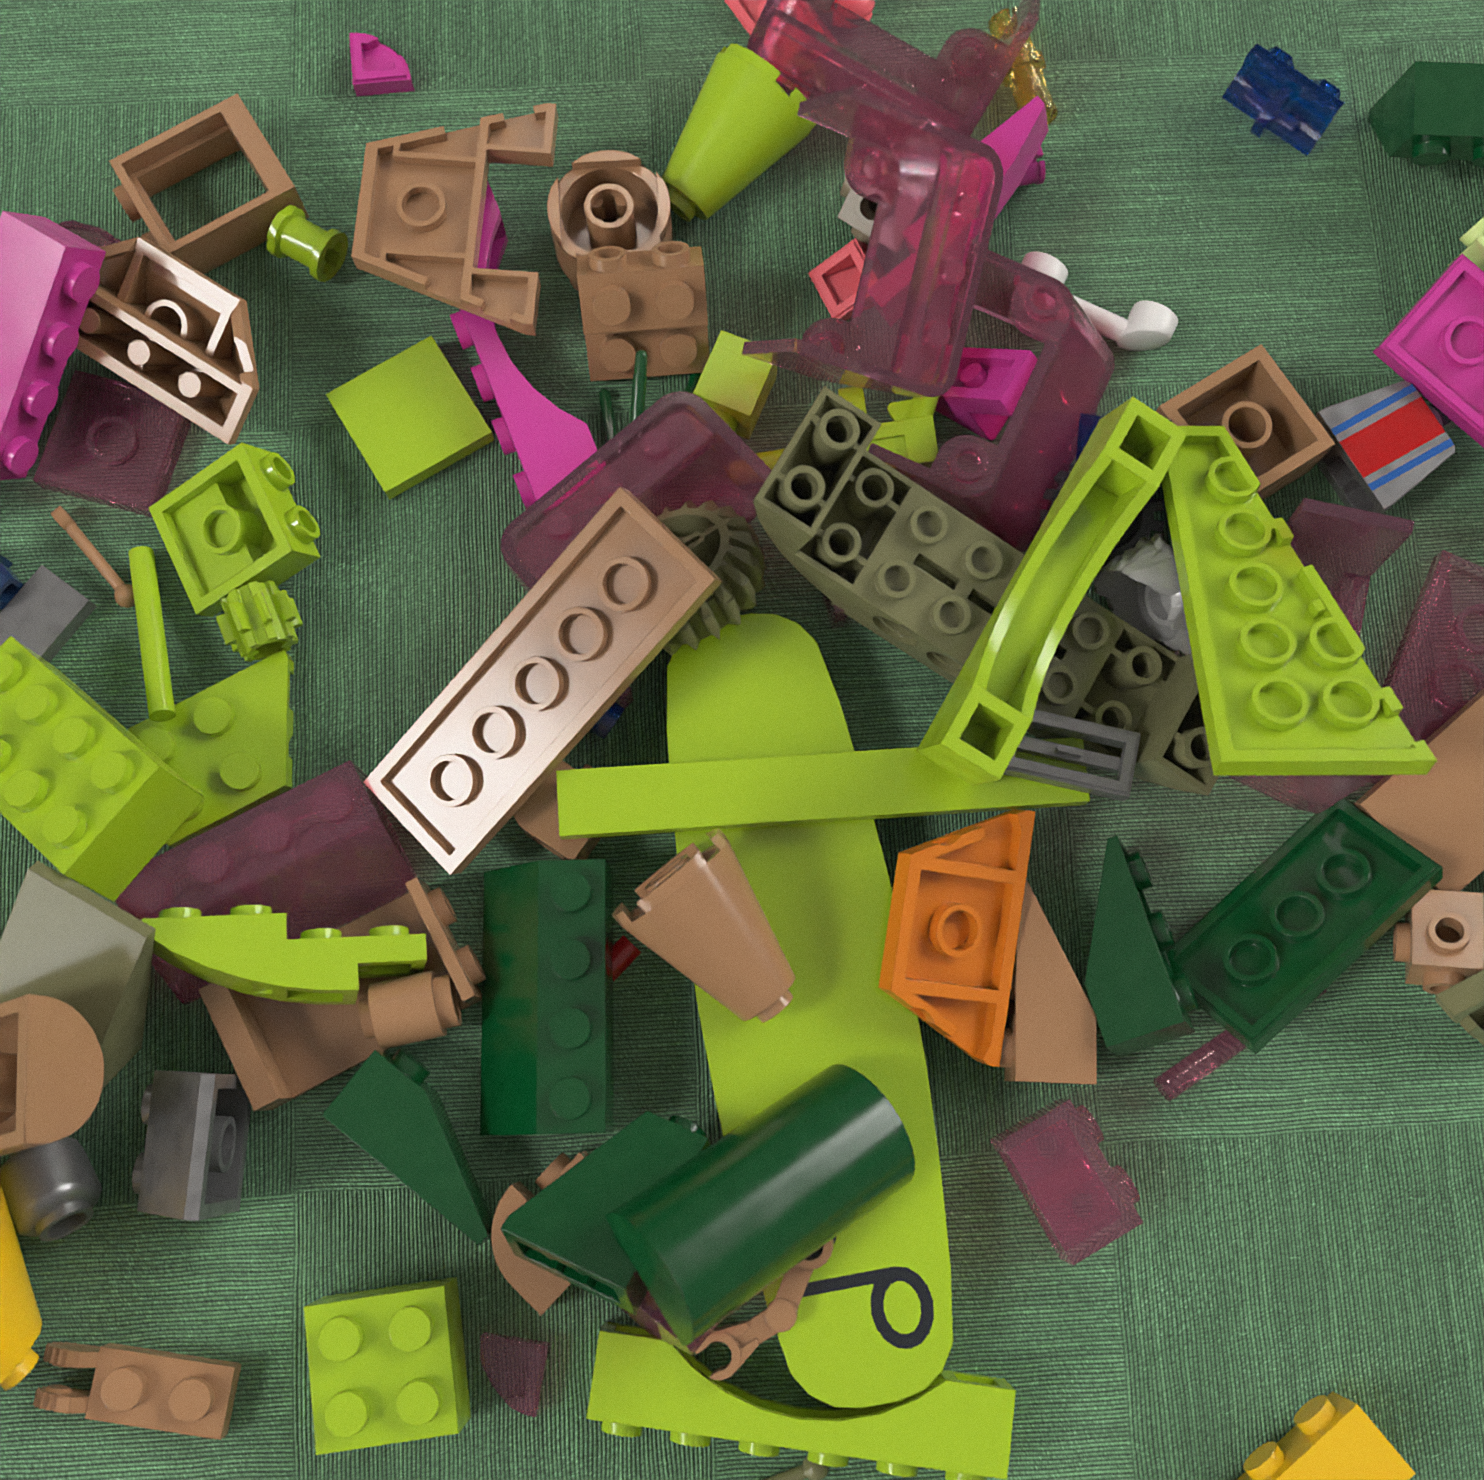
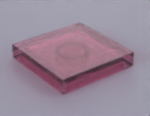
M75 370L33 481L44 489L152 517L149 507L166 495L192 421L135 385Z

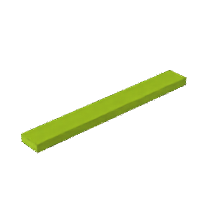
M1073 737L1039 739L1084 750L1082 739ZM918 747L556 770L559 836L561 840L702 831L717 828L732 829L1080 806L1090 802V795L1080 791L1004 774L1000 780L972 786L916 752ZM1019 751L1015 752L1016 758L1087 773L1086 766Z

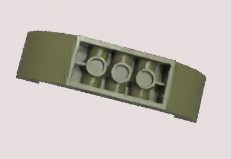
M824 386L755 496L753 503L757 517L768 537L783 556L812 585L831 600L830 604L954 684L1020 565L1024 554L868 452L866 449L882 424ZM1084 595L1048 667L1035 710L1141 733L1133 777L1175 790L1209 795L1219 776H1213L1192 653L1178 657ZM1029 727L1027 729V732L1036 738H1069V736ZM1083 740L1084 750L1121 758L1122 748Z

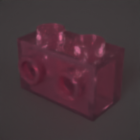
M1056 1099L994 1136L990 1141L1058 1257L1074 1266L1144 1222L1134 1207V1204L1141 1199L1132 1180L1120 1165L1117 1164L1111 1168L1097 1145L1104 1140V1136L1092 1114L1082 1104L1075 1108L1070 1099Z

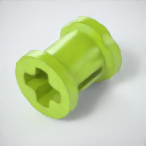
M288 205L279 211L267 232V250L271 255L282 259L288 256L308 267L310 275L320 282L332 279L342 266L347 254L348 237L345 233L333 228L326 231L306 220L303 210L295 205Z

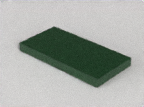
M1336 794L1175 942L1176 947L1167 950L1166 954L1174 975L1181 972L1186 973L1198 1006L1256 1055L1443 879V867Z

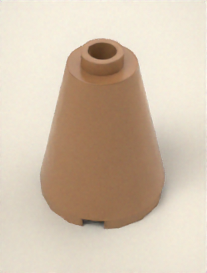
M719 828L713 829L706 833L714 843L703 852H700L694 843L684 848L634 890L641 899L636 902L637 906L631 912L622 902L615 909L612 916L623 929L741 1020L747 1021L757 1016L761 1022H766L776 1016L791 1002L793 995L788 989L796 977L729 840Z

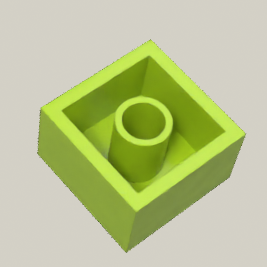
M457 1277L323 1296L304 1306L316 1455L459 1434L470 1420L471 1408Z

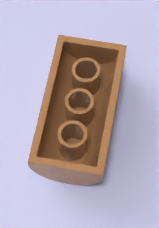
M26 994L0 1004V1156L52 1143L73 1134L92 1115L101 1096L104 1083V1061L99 1041L92 1027L78 1011L52 997Z

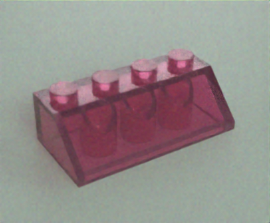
M349 760L152 858L120 894L116 902L119 908L141 921L142 918H158L159 912L168 908H195L201 910L202 916L230 915V909L237 906L265 905L272 908V913H286L287 939H300V933L303 931L317 928L337 929L409 892L405 883L417 876L380 800L363 783L368 775L354 762ZM153 954V967L182 1004L187 1005L201 998L198 989L210 984V982L178 969Z

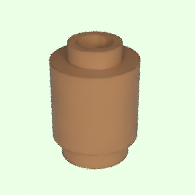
M434 970L371 983L368 988V998L361 999L358 1003L359 1019L365 1038H376L382 1050L447 1035L448 1028L461 1026L462 1024L459 994L450 974L437 976Z

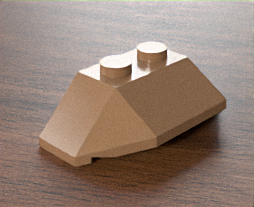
M136 237L99 247L106 251L99 271L100 282L95 294L89 299L78 330L79 341L76 349L226 444H235L260 389L247 301L146 238Z

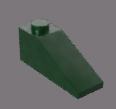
M399 1048L394 1056L388 1051L374 1050L321 1116L480 1246L491 1237L493 1218L439 1093L425 1082L431 1074L430 1070L401 1048Z

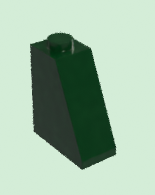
M646 1111L508 1215L500 1229L514 1255L636 1315L648 1292V1288L606 1220L605 1215L709 1147V1140L699 1126L686 1118L672 1115L667 1120Z

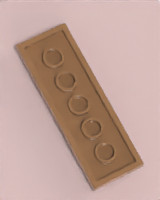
M619 487L363 783L450 875L462 873L723 581L629 490Z

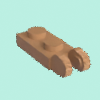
M61 1341L46 1344L43 1357L44 1362L64 1368H95L91 1391L57 1384L38 1387L34 1397V1407L65 1414L86 1413L85 1419L221 1440L228 1435L242 1364L116 1343H108L101 1347Z

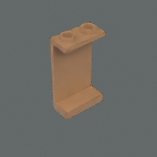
M416 877L405 883L409 893L338 929L341 931L342 937L369 936L370 929L387 925L408 927L409 934L426 933L427 961L423 972L434 970L437 976L450 974L459 994L461 1011L482 1000V993L477 984L484 981L486 975L471 946L467 944L459 948L449 928V925L458 920L451 903L440 886L431 891L428 884ZM404 976L358 978L359 991L356 1005H316L278 1001L244 994L213 983L198 989L253 1110L271 1111L362 1064L374 1050H388H382L376 1038H365L360 1024L358 1003L359 1000L368 998V988L371 983Z

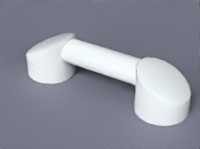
M1037 251L1027 253L1016 273L1021 292L1027 301L1038 311L1047 314L1051 312L1116 341L1120 348L1126 350L1146 351L1164 346L1171 340L1178 325V318L1175 313L1157 302H1136L1126 319L1061 290L1068 277V270L1060 260L1047 253Z

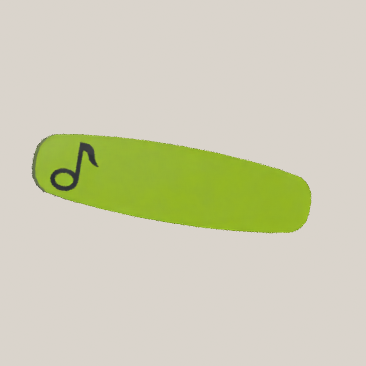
M751 613L740 615L741 624H727L720 630V640L711 635L700 641L697 650H694L688 644H683L672 655L667 666V740L669 763L854 751L839 698L818 644L799 623L777 614ZM874 819L720 829L729 840L796 977L788 989L793 995V999L781 1012L766 1022H761L757 1016L747 1021L741 1020L694 983L723 1137L831 1065L841 1064L863 1074L891 1103L908 1133L915 1157L914 1176L907 1185L833 1238L834 1247L830 1258L826 1264L818 1269H814L798 1307V1318L795 1325L786 1332H778L777 1336L791 1375L810 1396L834 1407L865 1408L900 1401L923 1391L944 1369L953 1345L952 1287L941 1166L919 1021L915 1014L879 988L892 888ZM711 830L675 832L677 854L692 843L696 845L700 852L712 846L714 843L706 834ZM823 1246L817 1251H815L813 1254H811L809 1257H815L821 1254L823 1251ZM784 1275L763 1290L767 1307L775 1299Z

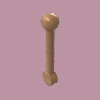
M62 506L53 510L50 513L51 516L68 533L114 589L116 603L124 608L135 606L132 585L123 582Z

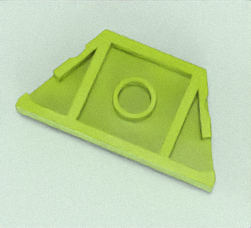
M284 649L175 704L176 716L173 719L156 722L148 718L127 729L205 797L165 843L168 846L179 849L292 790L293 760L289 756V741L293 736V711L289 708L290 675L294 674V662Z

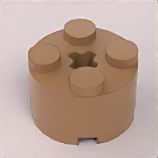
M601 150L585 154L572 162V169L560 181L557 177L550 188L547 200V213L556 257L561 269L569 278L570 284L576 290H578L577 256L588 255L591 250L603 246H618L624 248L626 252L651 250L658 243L673 241L670 197L664 180L657 172L655 175L648 168L641 165L640 158L628 152Z

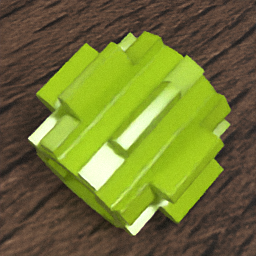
M274 581L247 583V585L238 589H232L228 592L226 598L221 599V605L225 614L216 616V621L225 645H231L233 652L239 651L241 658L244 657L245 661L263 660L282 649L288 652L293 644L298 643L299 639L295 629L303 626L297 607L293 598H289L287 591H280Z

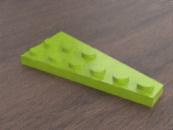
M1179 426L1188 434L1161 484L1213 776L1427 775L1437 762V759L1424 740L1415 742L1399 717V713L1403 709L1402 704L1390 686L1381 688L1361 657L1366 649L1314 566L1308 565L1304 567L1290 545L1294 538L1293 533L1282 517L1274 519L1257 493L1261 483L1224 426Z

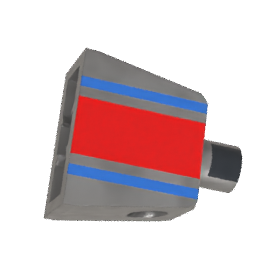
M1401 381L1328 406L1318 411L1315 415L1335 442V445L1317 465L1361 530L1369 526L1455 453V444L1447 432L1456 428L1457 425L1431 402L1427 401L1425 403L1414 385L1407 381Z

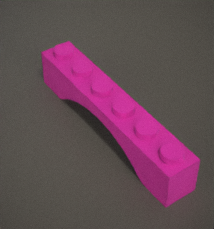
M487 181L478 268L499 269L508 239L500 209ZM461 309L456 313L450 314V319L462 349L474 346L481 363L470 367L483 402L495 399L502 416L491 422L504 456L514 452L518 456L523 471L513 474V478L525 509L537 506L544 525H548L606 503L612 496L610 481L587 423L559 409L532 387L512 363L497 334L496 323Z

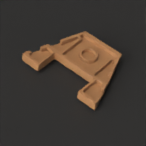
M544 103L533 106V114L506 120L503 113L481 117L479 126L445 133L444 126L366 143L351 254L356 268L522 334L536 336L541 288L538 272L478 268L489 164L507 163L553 167L558 127L556 104Z

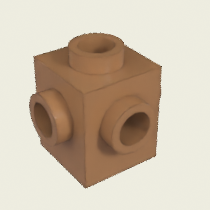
M1430 890L1405 914V923L1396 922L1394 924L1393 961L1405 962V984L1423 985L1425 992L1437 995L1484 970L1483 893Z

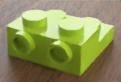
M241 442L149 507V511L196 615L213 617L223 610L221 599L226 598L228 592L232 589H238L250 582H266L268 580L274 581L275 585L279 586L321 558L313 542L320 536L319 526L307 509L296 505L288 488L295 483V475L290 465L279 454Z

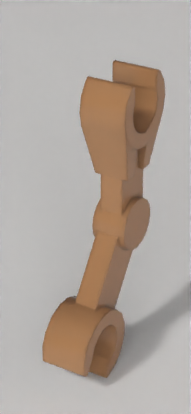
M834 1239L823 1246L821 1254L815 1257H807L784 1275L775 1299L770 1302L766 1309L748 1320L709 1330L702 1337L695 1350L696 1354L706 1349L710 1343L715 1341L725 1343L732 1353L731 1362L714 1370L710 1379L724 1380L731 1377L759 1344L778 1332L790 1330L795 1325L798 1318V1307L814 1269H818L826 1264L833 1252Z

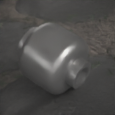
M66 1137L52 1143L10 1153V1159L0 1168V1182L14 1228L20 1235L38 1236L41 1241L47 1242L58 1240L79 1230L93 1217L94 1211L92 1208L99 1200L102 1187L84 1148L76 1139Z

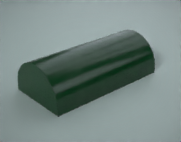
M835 1064L824 1069L605 1215V1218L683 1347L699 1338L912 1180L915 1172L914 1151L900 1117L883 1093L860 1072L846 1065Z

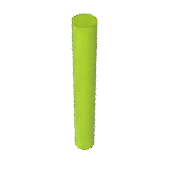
M137 546L129 550L128 556L148 716L152 721L163 722L173 719L176 713L154 550L150 547Z

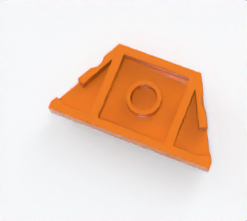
M1012 809L898 852L879 980V988L974 1060L993 1067H1000L1036 812L1029 810Z

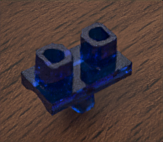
M1258 43L1249 51L1239 72L1222 96L1223 99L1255 120L1250 129L1252 134L1261 138L1269 130L1306 156L1314 149L1344 105V102L1339 99L1341 95L1339 88L1326 79L1312 81L1295 69L1293 57L1277 46L1267 50Z

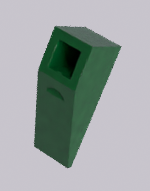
M1115 835L1107 838L1085 986L1106 1048L1118 1057H1122L1194 1033L1195 1030L1188 1013L1199 1010V1006L1186 973L1181 972L1174 975L1166 951L1175 948L1176 944L1162 910L1153 913L1150 911L1143 890L1153 887V882L1144 858L1139 850L1129 853L1119 837Z

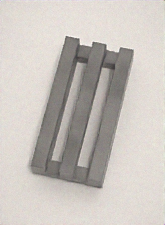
M1035 710L1029 728L1122 748L1121 758L1026 736L1023 737L1016 751L1117 773V780L1016 758L1015 753L1004 775L1119 801H1125L1130 797L1141 733Z

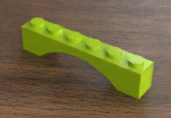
M1133 396L1099 420L916 752L972 786L1001 779L1033 720L1037 699L1046 672L1077 607L1118 541L1158 489L1188 432Z
M604 1321L599 1331L586 1419L602 1421L601 1430L605 1433L623 1437L642 1436L643 1427L670 1431V1441L692 1447H708L711 1445L712 1437L739 1441L738 1450L761 1457L779 1456L780 1447L808 1451L807 1460L831 1467L848 1466L849 1457L876 1461V1469L878 1471L900 1477H916L918 1467L945 1471L946 1480H987V1477L1007 1480L1016 1390L1004 1378L943 1370L923 1391L900 1401L865 1408L799 1407L756 1396L726 1380L710 1379L713 1371L695 1358L685 1346L682 1347L678 1338L669 1330Z

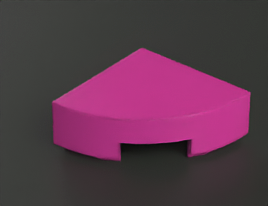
M349 33L352 83L357 96L414 91V84L408 65L401 55L380 43L378 38L373 35Z

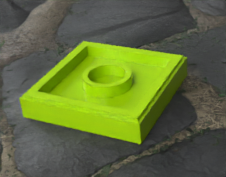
M432 335L326 394L389 500L495 440L492 431Z

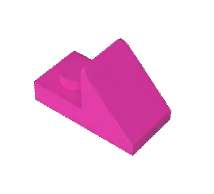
M943 346L928 369L929 372L939 374L945 378L935 411L984 439L994 440L1009 416H1013L1018 406L1024 401L1028 390L1043 366L1031 350Z

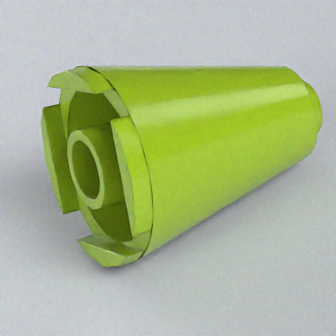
M730 43L727 48L724 46L720 53L716 55L662 175V179L669 192L671 210L687 222H690L694 216L702 220L709 219L805 139L817 123L815 111L804 95L795 88L788 97L784 89L776 82L781 72L753 51L738 44Z

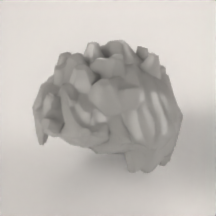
M1155 533L1151 540L1147 537H1140L1135 547L1126 550L1122 555L1115 556L1106 566L1101 568L1094 581V592L1106 598L1108 607L1113 614L1175 655H1178L1179 650L1185 655L1191 654L1173 548L1167 544L1161 533Z

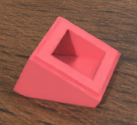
M854 238L808 273L834 323L837 324L876 307L868 290L887 276L872 247L857 238Z

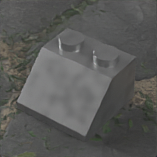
M154 1071L153 1084H149L146 1087L141 1103L142 1122L148 1125L145 1151L138 1155L132 1175L133 1191L139 1194L137 1211L192 1221H200L240 1211L251 1104L237 1074Z

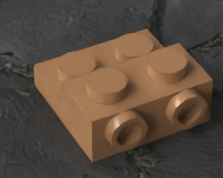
M666 241L654 245L651 250L626 252L624 248L618 246H603L591 250L588 255L577 256V282L590 382L633 378L635 355L638 350H645L648 354L647 377L703 372L709 358L705 273L701 246L689 247L684 242Z

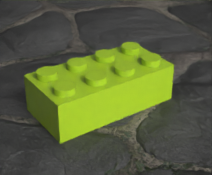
M10 635L0 646V813L63 875L114 902L205 797L59 669Z

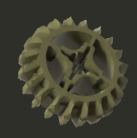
M688 500L680 509L674 511L666 505L662 514L657 516L674 535L723 581L665 645L663 649L671 656L683 644H688L694 650H697L700 641L712 635L720 640V630L727 624L740 625V611L757 606L755 593L766 586L763 575L767 566L764 561L765 554L759 543L760 541L752 525L747 524L744 516L736 514L731 505L719 508L713 500H709L697 507L691 500Z

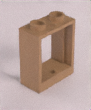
M238 93L109 161L122 183L112 189L115 196L132 222L143 218L150 230L140 237L150 240L203 274L267 241V232L276 214L286 206L295 205L303 210L306 219L310 218L294 184ZM241 149L266 193L175 241L150 197Z

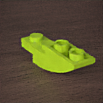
M265 905L237 906L230 909V915L202 916V912L199 909L176 907L161 910L158 918H142L143 922L156 929L153 954L174 967L207 982L234 991L278 1001L316 1005H356L359 991L358 978L418 974L423 972L427 961L426 933L409 934V928L400 925L375 927L369 930V936L342 937L341 931L338 929L317 928L301 932L300 939H287L286 913H272V908Z

